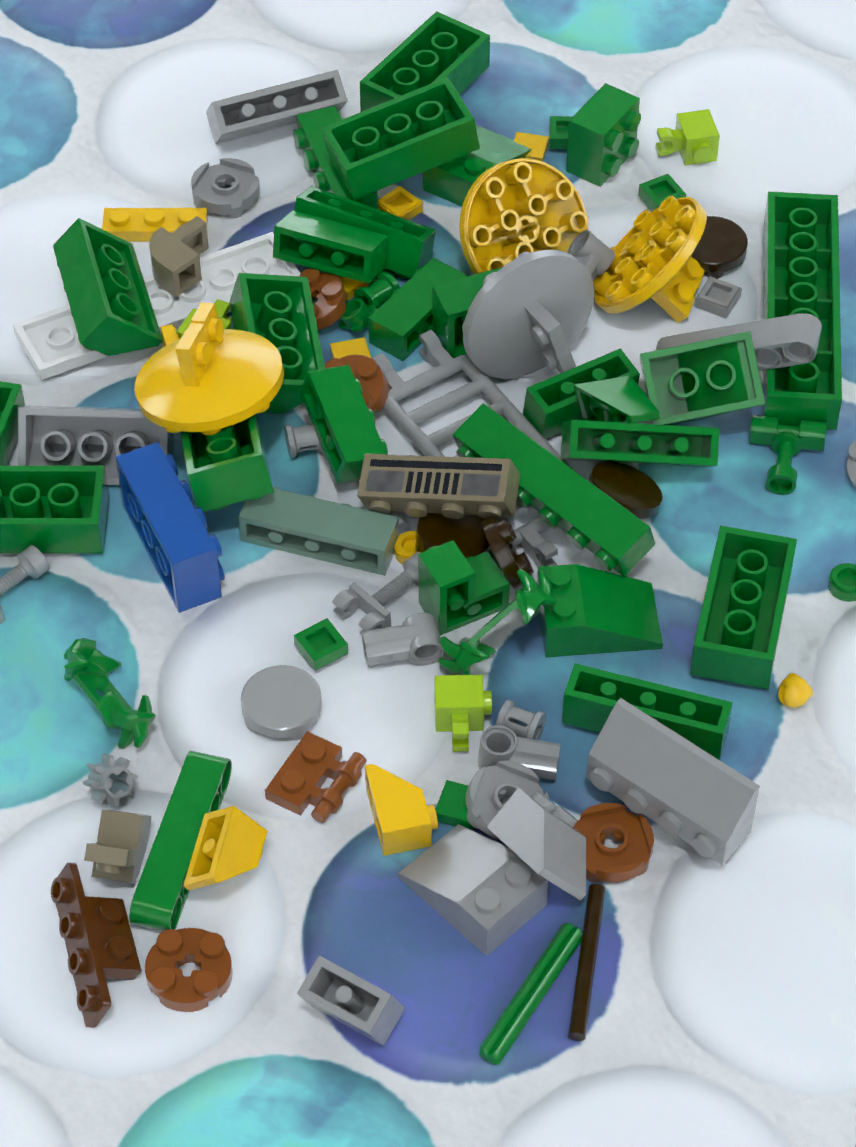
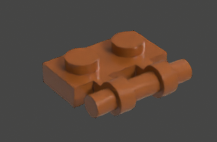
M307 731L265 789L266 800L300 816L307 806L311 804L315 806L311 816L316 821L324 823L330 814L337 813L343 804L342 797L348 788L354 787L362 777L361 769L367 760L362 754L354 752L348 761L339 762L343 757L341 746ZM328 777L334 780L329 788L321 789V786Z

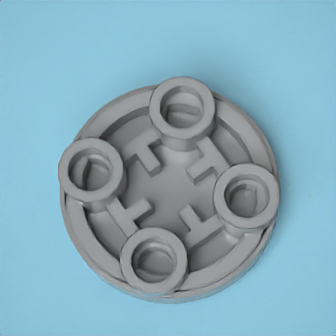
M278 665L260 670L246 682L241 693V707L246 726L251 732L260 733L268 737L289 738L291 740L302 739L308 729L317 721L321 712V690L317 681L306 671L293 666Z

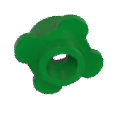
M360 298L352 299L346 303L347 307L340 317L339 327L342 330L351 329L356 333L368 326V318L376 307L373 304L367 306Z

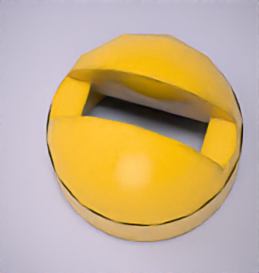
M789 673L778 687L779 701L790 708H799L813 696V690L810 685L795 673Z

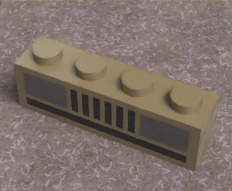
M365 454L357 497L369 511L390 515L391 512H405L414 517H425L427 513H437L453 519L463 518L464 515H478L483 519L494 516L499 520L501 516L514 517L521 474L511 459Z

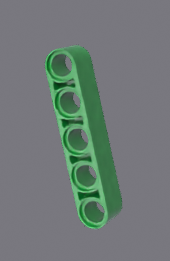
M195 751L188 752L135 890L129 913L130 924L161 931L176 929L190 892L183 885L203 817L206 813L220 809L230 781L231 759Z

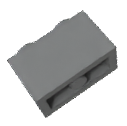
M320 955L297 992L313 1008L382 1046L385 1045L405 1010V1007L390 993Z

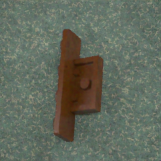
M67 863L58 877L52 882L51 898L56 903L60 920L59 932L66 944L68 969L73 974L77 990L78 1009L82 1011L85 1026L95 1028L111 1007V999L105 978L134 980L140 973L141 966L123 899L85 896L77 864Z

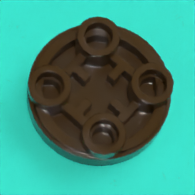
M707 216L704 232L691 257L699 262L702 269L705 270L704 275L706 277L721 278L725 271L737 267L744 260L748 244L747 235L738 224L729 219Z
M613 461L601 462L593 468L589 476V482L639 519L653 516L662 502V492L656 482L644 472L630 465Z
M427 513V516L420 517L418 521L415 549L417 552L422 553L430 547L440 546L454 540L465 558L474 557L486 551L490 552L491 548L482 528V521L486 519L478 515H464L463 518L453 519L442 514Z
M492 516L482 521V528L486 539L508 582L516 591L523 588L517 571L522 569L532 576L534 570L525 552L518 555L512 544L517 536L509 520L506 517L499 521L496 517Z

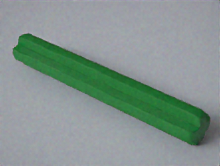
M568 922L561 925L481 1044L479 1055L483 1060L488 1061L492 1065L501 1063L580 944L582 931L579 927L573 926Z

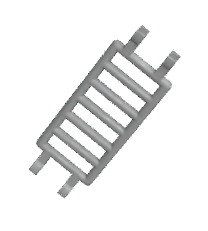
M432 330L419 335L420 342L425 346V348L419 350V355L424 361L431 363L435 368L406 382L394 371L384 353L372 357L380 366L389 383L388 398L382 408L424 456L445 457L437 447L453 440L452 434L471 415L428 436L417 424L483 392L493 403L488 406L500 416L504 415L512 425L570 467L492 380L476 367L468 355L463 354L453 359L442 347L439 338ZM462 370L472 380V382L408 413L397 403ZM517 502L515 506V511L522 507ZM539 517L515 529L514 532L517 538L512 544L515 547L521 543L533 557L537 567L557 566L552 557L558 554V549L550 541H545L540 533L550 527Z

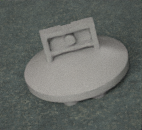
M541 250L532 253L523 252L499 271L487 275L483 281V287L472 301L462 325L463 344L470 360L483 373L500 379L519 378L546 366L551 371L556 368L560 374L575 368L576 365L569 348L583 331L592 311L594 284L590 273L578 259L569 253L558 250Z

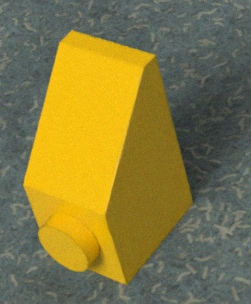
M374 764L365 765L366 792L383 856L431 847L432 830L438 829V820L434 805L426 804L423 790Z
M235 806L204 814L183 887L187 890H193L213 885L258 867L263 855V846L268 831Z

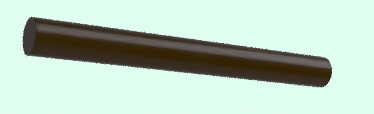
M591 884L588 889L568 1037L573 1041H584L586 1039L606 890L601 884Z

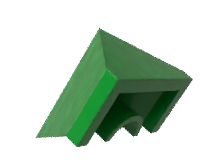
M631 375L573 385L583 420L638 423L660 419L659 411Z

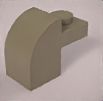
M198 216L181 225L172 233L160 227L150 239L149 248L153 277L160 287L175 298L202 280L199 255L209 249L206 222Z
M102 810L97 843H87L84 861L94 862L91 877L134 883L140 873L145 856L152 816L116 810Z

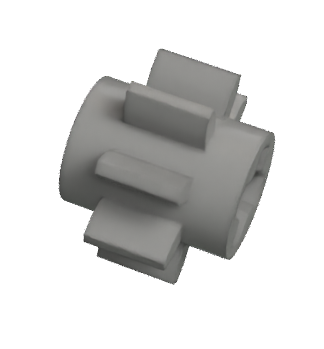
M104 753L101 758L102 762L95 765L88 763L87 766L90 772L88 779L83 782V785L94 790L91 797L93 801L102 803L106 799L108 804L119 806V798L126 795H134L131 789L133 780L137 779L138 775L127 770L130 760L119 757L115 761L112 755Z

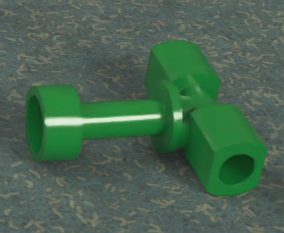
M753 415L750 443L772 445V449L778 454L776 465L768 469L766 487L774 494L788 495L796 489L798 476L797 471L791 467L792 457L798 454L801 449L824 451L827 422L801 420L800 426L778 424L779 417Z

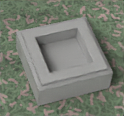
M710 276L696 296L694 307L727 319L741 297L742 288Z

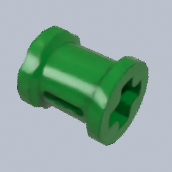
M383 271L368 286L357 288L354 292V298L362 299L367 306L373 304L376 308H380L391 297L394 290L400 286L391 274Z

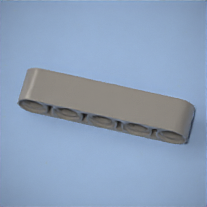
M794 314L666 336L658 341L656 350L751 331L758 371L813 361L817 353L822 324L813 315Z

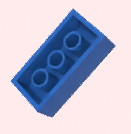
M159 442L115 456L123 508L178 613L221 598L220 581L225 580V576L218 557L222 556L219 540L215 534H208L206 530L207 522L200 507L194 508L191 503L193 502L191 490L185 480L179 481L177 477L178 469L171 454L165 455Z

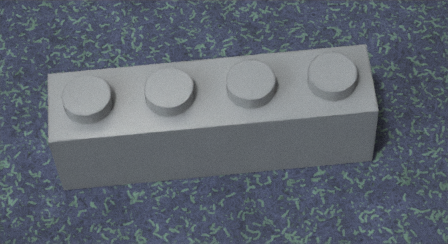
M334 70L211 102L206 115L215 144L297 123V114L335 106L337 111L340 112L348 100L339 72Z

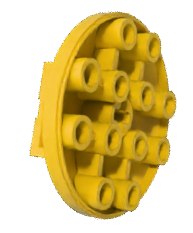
M519 158L498 163L487 169L476 179L463 202L459 224L463 253L474 274L504 267L523 252L532 253L541 250H558L568 253V249L574 239L583 231L588 230V217L582 199L572 182L558 169L545 162L530 158Z
M669 196L652 212L649 210L641 212L633 222L634 227L629 230L615 247L610 248L615 253L612 264L603 274L595 277L593 281L595 303L605 312L617 314L634 308L652 298L677 323L688 318L695 299V292L699 288L705 272L699 262L691 257L705 229L707 220L705 209L691 197L676 199L674 196Z
M201 302L181 339L157 351L142 366L135 380V396L143 415L153 423L164 427L169 433L182 431L214 435L221 431L222 428L237 424L254 414L266 411L270 406V402L281 388L284 379V368L278 349L269 340L247 331L224 329L223 321L218 318L215 303Z

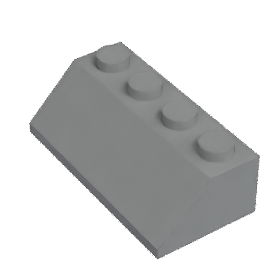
M23 406L18 408V466H105L107 485H119L115 456L159 442L165 455H172L173 433L167 432L164 427L147 419L141 410L137 408Z
M622 698L616 702L588 755L586 777L591 780L595 787L601 791L610 792L622 800L630 810L635 813L644 814L656 822L664 832L684 840L693 846L699 855L705 858H711L723 866L751 833L760 785Z

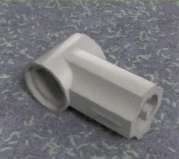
M588 230L579 234L568 249V253L586 267L593 281L595 277L600 276L609 268L615 257L614 251Z
M429 613L413 614L406 618L402 625L361 632L364 656L368 666L408 659L416 665H429L437 662L444 654V649L440 643L441 637L436 618Z
M494 725L488 727L481 735L478 767L481 769L484 766L485 768L494 766L497 761H513L528 767L539 778L555 780L561 744L516 737L515 733L508 727Z

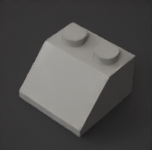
M518 787L487 828L538 875L581 901L586 895V837L574 828L578 820L561 806H556L539 791L532 797Z

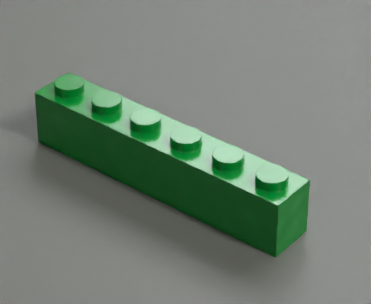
M484 403L452 434L458 447L456 453L459 457L511 459L521 474L516 502L524 508L530 505L537 510L539 518L550 528L554 529L558 526L566 532L565 536L576 548L580 550L587 548L594 554V559L605 570L610 572L614 569L625 577L654 547L655 541L649 525Z

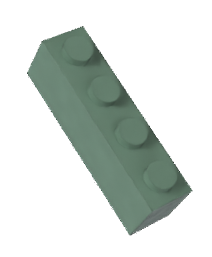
M273 487L274 493L266 494L257 500H246L238 516L240 540L242 542L384 576L393 558L394 545L399 536V517L353 507L349 504L318 499L311 495L284 491Z

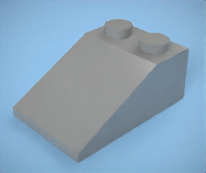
M459 824L398 873V878L486 956L547 906L548 880L538 875L510 848Z

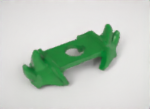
M519 569L517 575L523 588L516 591V598L472 637L462 638L459 641V645L442 636L440 638L441 646L453 660L439 658L438 663L451 673L471 675V666L473 664L490 658V655L496 652L494 648L480 642V638L511 611L520 610L523 623L528 625L538 612L540 606L544 604L554 605L556 598L553 596L552 584L548 575L540 570L538 573V585L529 573Z
M86 638L76 639L64 654V658L68 659V664L64 666V679L66 681H70L72 678L75 679L94 703L107 727L121 729V736L118 742L119 749L126 748L133 740L136 748L141 747L147 737L149 725L156 717L155 713H152L149 697L142 695L138 710H133L108 679V674L119 669L121 662L97 650L95 640ZM96 691H102L106 694L101 697Z

